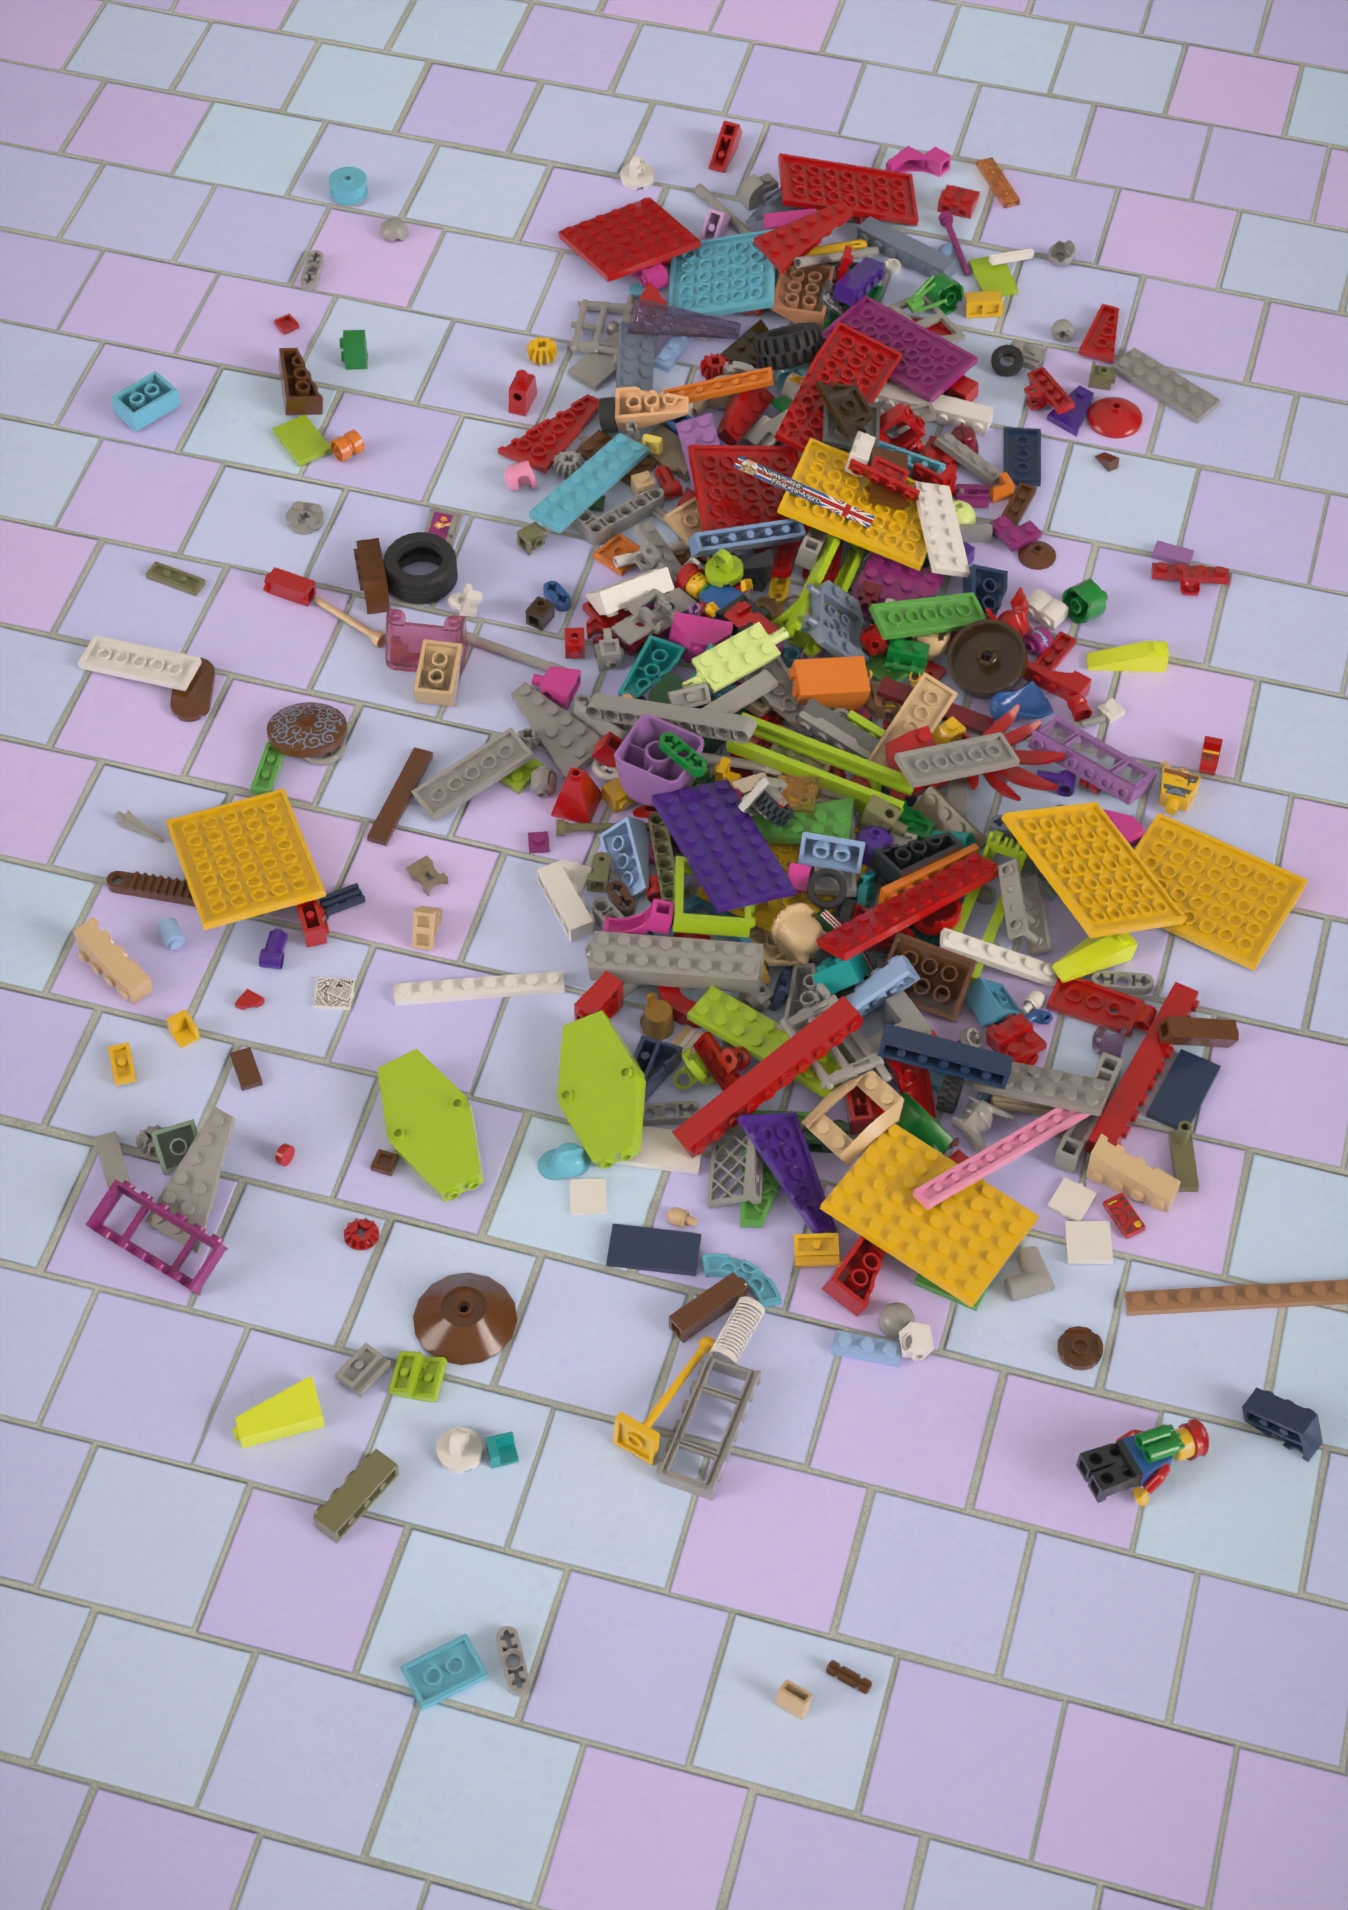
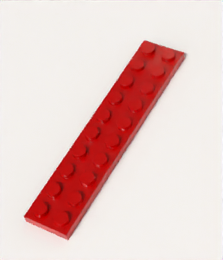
M977 853L970 854L961 861L937 872V874L929 877V879L922 880L915 887L906 889L898 896L891 897L882 904L825 933V935L816 939L818 947L846 961L999 876V864Z

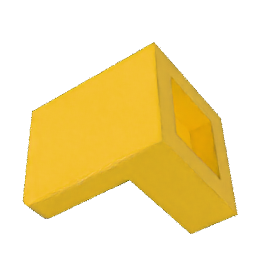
M185 1009L166 1018L169 1032L180 1048L200 1039L198 1028Z

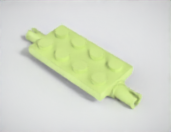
M760 622L754 624L693 658L692 664L695 666L697 673L696 676L682 682L683 688L708 683V687L713 694L780 657L781 653L776 644L788 639V632H784L786 629L781 627L769 635Z

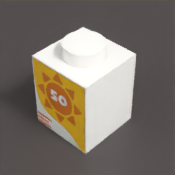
M792 372L786 378L781 394L794 400L805 377Z

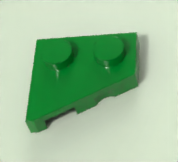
M901 799V801H904V809L898 821L908 825L906 832L917 835L918 841L925 840L933 831L934 822L924 817L917 809H911L906 805L907 801Z

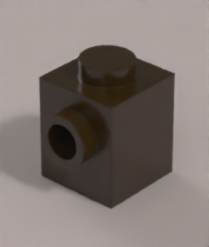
M537 596L525 610L526 624L543 631L555 617L554 603Z

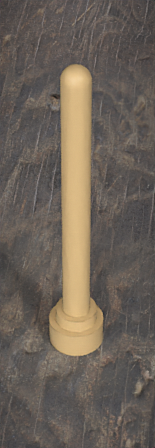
M320 597L314 599L317 605L370 637L373 645L381 648L386 644L388 635L380 630L373 631Z

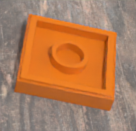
M618 533L595 551L593 558L622 577L636 563L616 568L613 557L638 552L640 546Z

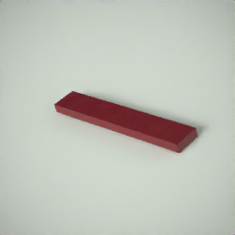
M883 676L876 695L903 705L914 688ZM955 703L951 704L942 718L943 721H946L953 716L966 727V730L979 735H983L994 722L992 717Z

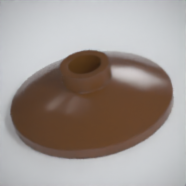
M1035 540L1018 550V559L1022 565L1029 569L1043 570L1054 564L1056 552L1048 543Z

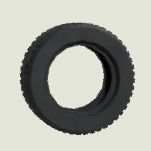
M415 532L401 536L387 548L384 554L383 563L387 587L395 597L404 602L419 605L430 604L447 596L456 585L458 572L455 550L448 541L436 534ZM418 561L431 562L439 566L434 572L425 575H411L402 570L407 565Z

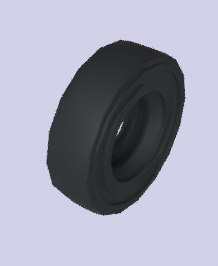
M1002 345L995 349L992 354V369L1002 377L1014 376L1023 367L1024 359L1022 352L1014 345ZM1006 355L1012 356L1014 363L1010 366H1004L1000 363L1001 358Z
M844 899L839 915V920L842 923L852 920L855 900Z

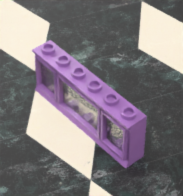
M1057 715L1038 730H1033L1027 746L1034 751L1065 752V758L1055 762L1056 764L1127 805H1130L1151 790L1157 776L1156 771Z

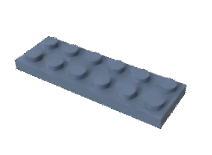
M621 321L618 332L616 388L634 386L644 391L653 390L655 331Z

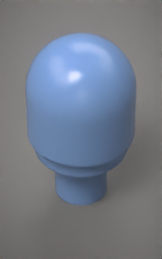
M947 242V244L941 245L938 251L951 256L953 244Z

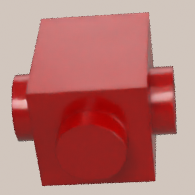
M584 627L565 628V659L585 658Z

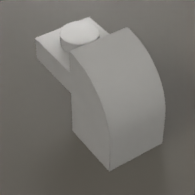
M769 173L760 177L752 174L744 181L740 188L739 202L748 211L758 208L763 204L764 194L777 189L778 182Z

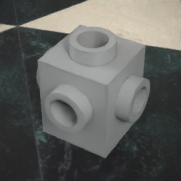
M761 981L759 994L740 992L736 999L754 1010L764 1013L772 1005L770 1001L774 993Z

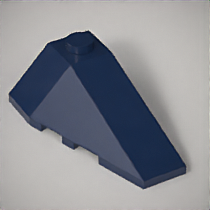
M972 564L969 567L970 574L968 577H963V593L974 592L988 619L985 609L989 608L996 616L1002 605L1003 596L1008 588V571Z

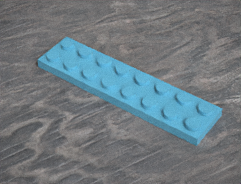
M618 433L530 510L529 518L560 534L649 454L650 448L622 433Z

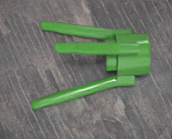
M934 275L927 279L905 301L912 313L917 311L920 314L924 310L947 302V299H943L922 307L924 301L921 297L936 285L932 283L923 290L934 279Z

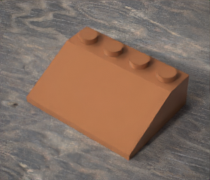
M817 264L810 267L796 268L795 265H790L784 274L779 272L774 294V307H771V310L796 324L815 322L822 330L829 304L822 298L823 295H826V291L830 292L826 286L830 287L832 291V287L828 282L833 286L835 267Z

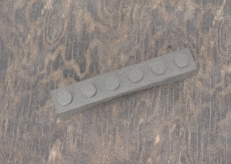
M810 527L800 546L794 564L812 570L828 533Z
M1103 1052L1092 1077L1112 1081V1088L1102 1113L1120 1077L1124 1061ZM1090 1115L1069 1127L1057 1148L1054 1167L1072 1174L1075 1173L1086 1149L1087 1140L1101 1115Z

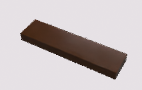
M1019 482L1001 516L1005 515L1015 527H1018L1037 492V487ZM992 531V536L998 538Z

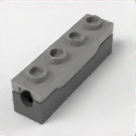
M810 698L795 723L802 731L813 734L820 742L827 743L830 746L864 759L869 757L879 742L877 738L813 698Z

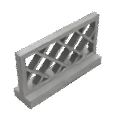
M741 1125L730 1128L724 1133V1135L729 1134L730 1137L722 1145L720 1140L712 1143L707 1206L709 1208L750 1201L752 1204L761 1203L764 1160L748 1136L742 1141L737 1138L744 1131ZM736 1140L739 1144L735 1147V1149L732 1152L727 1150V1148ZM745 1147L747 1149L746 1154L741 1159H738L736 1155ZM724 1151L729 1154L721 1163L718 1162L719 1156ZM735 1159L737 1161L736 1165L728 1171L725 1167ZM743 1166L745 1167V1172L738 1179L735 1174ZM724 1170L727 1174L718 1183L716 1177ZM731 1178L735 1179L736 1182L728 1190L723 1187ZM742 1185L744 1187L743 1194L734 1196L733 1193ZM720 1189L725 1191L720 1199L714 1200L715 1195Z

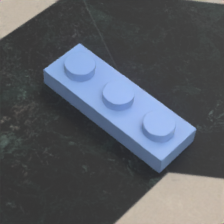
M678 328L654 359V367L670 372L693 342L694 333Z
M835 1330L831 1354L897 1368L899 1367L902 1353L899 1342Z

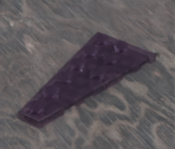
M637 298L627 334L738 339L742 323Z

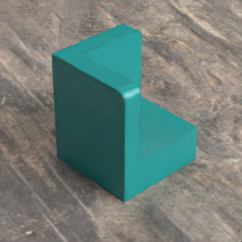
M512 1431L485 1438L492 1469L518 1463L519 1458Z

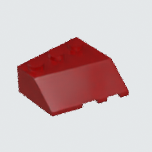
M929 726L911 730L886 743L887 767L902 773L894 760L896 753L936 745ZM951 780L915 787L911 796L890 788V796L899 800H908L923 795L931 785L937 790L943 789Z

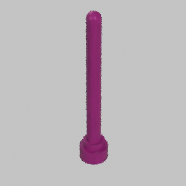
M944 211L938 216L940 225L947 230L963 274L968 276L970 269L952 226V214L949 211Z

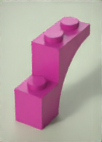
M907 146L886 162V170L902 173L913 171L926 172L940 177L950 169L951 155L936 146L925 154Z
M654 898L652 904L645 911L635 916L624 918L605 917L603 932L646 935L648 930L668 935L675 903Z

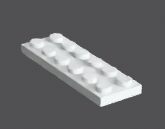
M915 481L912 487L921 491L916 505L932 573L968 577L970 569L950 486Z
M94 635L78 665L80 669L186 691L202 662L200 657Z

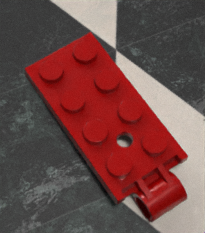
M1058 978L1046 1006L1047 1009L1130 1038L1133 1033V1027L1147 1032L1157 1014V1010L1153 1006L1145 1004L1142 999L1081 978L1064 983ZM1111 1010H1116L1118 1013H1117V1014H1113V1013H1111L1110 1011H1111Z

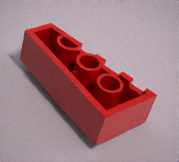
M859 1235L821 1290L858 1317L868 1306L869 1297L873 1291L874 1282L886 1252Z

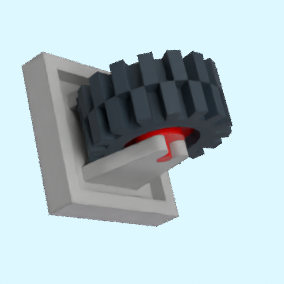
M766 776L760 778L755 783L754 789L742 798V802L738 806L744 813L761 814L766 820H770L778 827H784L794 816L793 809L790 808V805L787 804V801L781 795V792L788 784L783 779Z

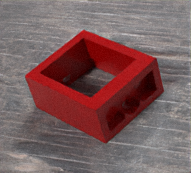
M901 402L880 415V441L904 449L926 435L924 420L915 415L910 407H906ZM901 420L910 427L894 439L884 432Z
M606 971L574 1004L575 1021L599 1011H603L612 1019L624 1006L623 981Z

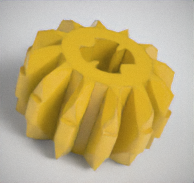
M535 337V340H530V343L527 345L529 361H533L534 364L539 363L541 366L542 364L549 365V362H554L555 357H557L556 343L550 337Z

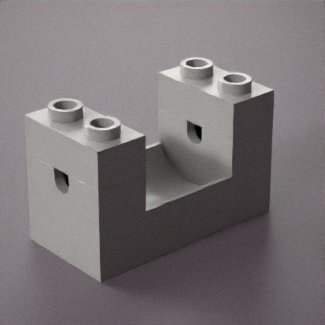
M904 991L892 994L885 1000L884 1026L888 1023L931 1035L932 1027ZM883 1031L867 1038L868 1044L872 1045L874 1053H878ZM850 1034L844 1038L841 1044L836 1046L849 1064L866 1057ZM881 1057L888 1072L891 1071L886 1058ZM877 1068L872 1069L875 1073H877L880 1076V1074L877 1072Z

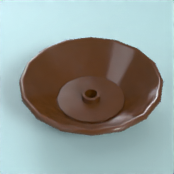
M462 1273L449 1275L431 1284L418 1299L413 1314L415 1335L425 1351L434 1357H445L448 1363L468 1365L482 1363L502 1351L513 1337L517 1324L515 1302L504 1286L488 1276ZM462 1309L468 1310L467 1312H461Z

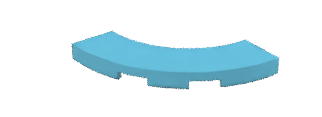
M728 1254L701 1255L705 1278H725L734 1272L738 1277H742L746 1281L748 1290L764 1308L782 1305V1299L776 1285L770 1277L768 1278L753 1263L745 1259L740 1260L730 1257Z

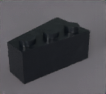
M766 549L764 553L747 551V554L744 555L730 553L742 561L743 577L741 580L752 579L753 589L751 591L763 592L774 567L772 549Z

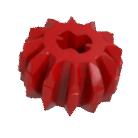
M710 353V356L705 355L700 363L701 376L705 377V380H711L716 376L725 375L723 368L725 362H728L729 359L725 355L720 356L719 353L716 355Z

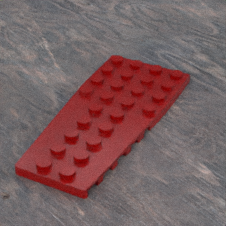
M838 321L815 356L774 438L801 453L804 452L810 438L822 442L824 400L815 387L816 382L823 381L824 385L832 386L834 383L857 385L867 403L872 404L902 360L903 354Z

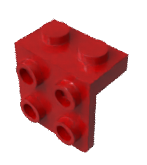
M916 462L912 468V479L918 482L950 486L953 498L956 493L957 467L950 464L944 471L938 474Z

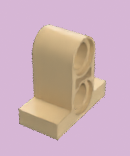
M422 905L420 908L415 907L413 911L412 948L433 951L435 935L441 924L442 908Z

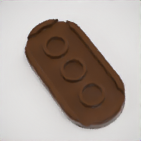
M200 658L202 663L186 691L172 688L171 711L181 721H197L201 719V716L207 715L210 711L215 682V669L213 664L207 659Z

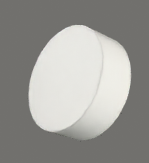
M891 258L884 262L886 274L897 275L901 272V262L899 260Z

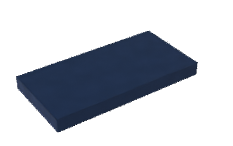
M1004 427L1003 473L1007 472L1013 483L1017 486L1019 482L1031 486H1041V429Z
M1181 1049L1147 1110L1146 1117L1175 1130L1178 1129L1181 1121H1188L1192 1124L1221 1066Z
M613 1223L606 1266L696 1276L702 1234Z

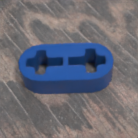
M548 581L544 584L545 598L554 603V608L557 611H568L571 608V597L565 589L556 581Z

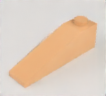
M634 386L616 388L615 421L619 431H627L626 424L629 423L631 427L630 421H636L638 429H642L689 414V397L671 393L660 394L656 393L655 390L644 391Z

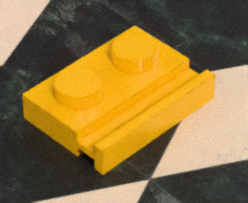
M839 1233L793 1234L795 1268L837 1267L840 1263Z

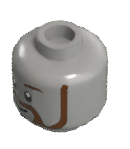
M537 767L531 774V791L541 798H546L548 795L553 794L556 790L557 774L550 767Z

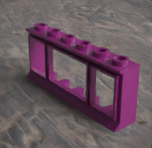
M115 1179L85 1225L200 1296L201 1288L225 1251L228 1250L222 1244L224 1240L215 1234H212L211 1237L205 1234L206 1229L197 1223H194L193 1226L187 1223L188 1218L179 1212L175 1215L170 1213L171 1208L161 1201L158 1204L152 1202L153 1197L146 1192L141 1191L140 1194L134 1191L136 1187L128 1181L124 1180L121 1183ZM125 1195L142 1206L121 1236L103 1224L121 1196ZM149 1210L191 1235L172 1266L129 1241ZM199 1240L211 1247L212 1251L194 1279L180 1272L179 1269Z

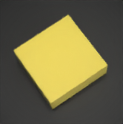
M644 434L642 442L643 445L650 448L649 453L661 456L663 452L662 437Z

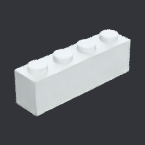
M557 861L536 869L537 883L569 940L573 942L594 934L595 918L592 913H588L584 898L579 897L576 884L574 882L571 883L567 868H563L560 862Z

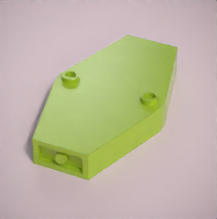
M599 1011L563 1025L557 1089L558 1104L590 1159L600 1169L610 1168L618 1162L631 1160L634 1156L641 1154L646 1080L643 1071L611 1019L603 1011Z
M417 1048L378 1067L386 1133L395 1153L444 1202L454 1200L460 1194L468 1190H474L484 1183L475 1117L467 1097Z

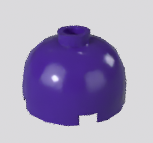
M879 826L863 828L854 839L865 842L862 864L869 867L874 848L881 847L883 850L894 844L890 833Z

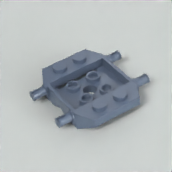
M829 580L822 583L818 588L809 583L806 586V590L812 593L810 599L812 616L806 614L804 617V621L809 624L808 633L818 645L836 657L864 656L865 663L868 662L870 656L861 649L862 640L860 639V633L862 629L871 624L864 621L859 601ZM836 609H838L839 611H841V612L843 613V615H841L839 612H837Z

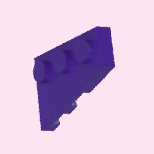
M1081 385L1069 394V397L1074 401V409L1060 415L1053 409L1047 415L1049 422L1076 437L1094 399V393Z

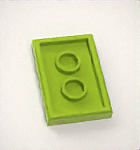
M990 256L969 260L968 265L980 292L1000 291L1001 297L1018 294V287L1007 263L991 265L988 261Z
M305 414L272 428L273 434L299 466L332 452L329 443Z

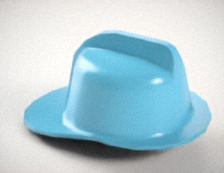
M564 1143L556 1149L549 1150L538 1161L540 1174L550 1180L579 1176L588 1171L590 1167L588 1153L575 1143Z

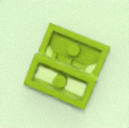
M399 1351L388 1390L389 1394L412 1400L437 1402L448 1361L445 1357H424L421 1352Z

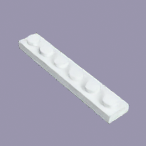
M947 928L941 931L940 947L1052 988L1057 982V974L1052 969L1053 964Z

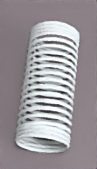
M740 1297L709 1354L712 1357L737 1364L765 1313L764 1307L753 1298ZM742 1303H747V1304H750V1305L754 1306L755 1308H757V1309L760 1311V1313H759L756 1309H754V1308H752V1307H750V1306H748V1305H744V1304H742ZM716 1351H718L722 1356H724V1357H726V1358H728V1359H730V1360H733V1362L728 1361V1360L722 1358L720 1355H718V1353H717Z

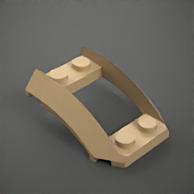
M870 1070L841 1083L801 1123L849 1167L858 1155L862 1154L875 1139L900 1120L904 1099L877 1073ZM857 1086L885 1112L852 1140L825 1114L842 1097Z

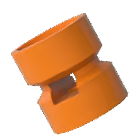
M354 429L345 433L343 437L340 436L330 441L331 450L339 462H344L350 459V456H355L365 451L364 441Z

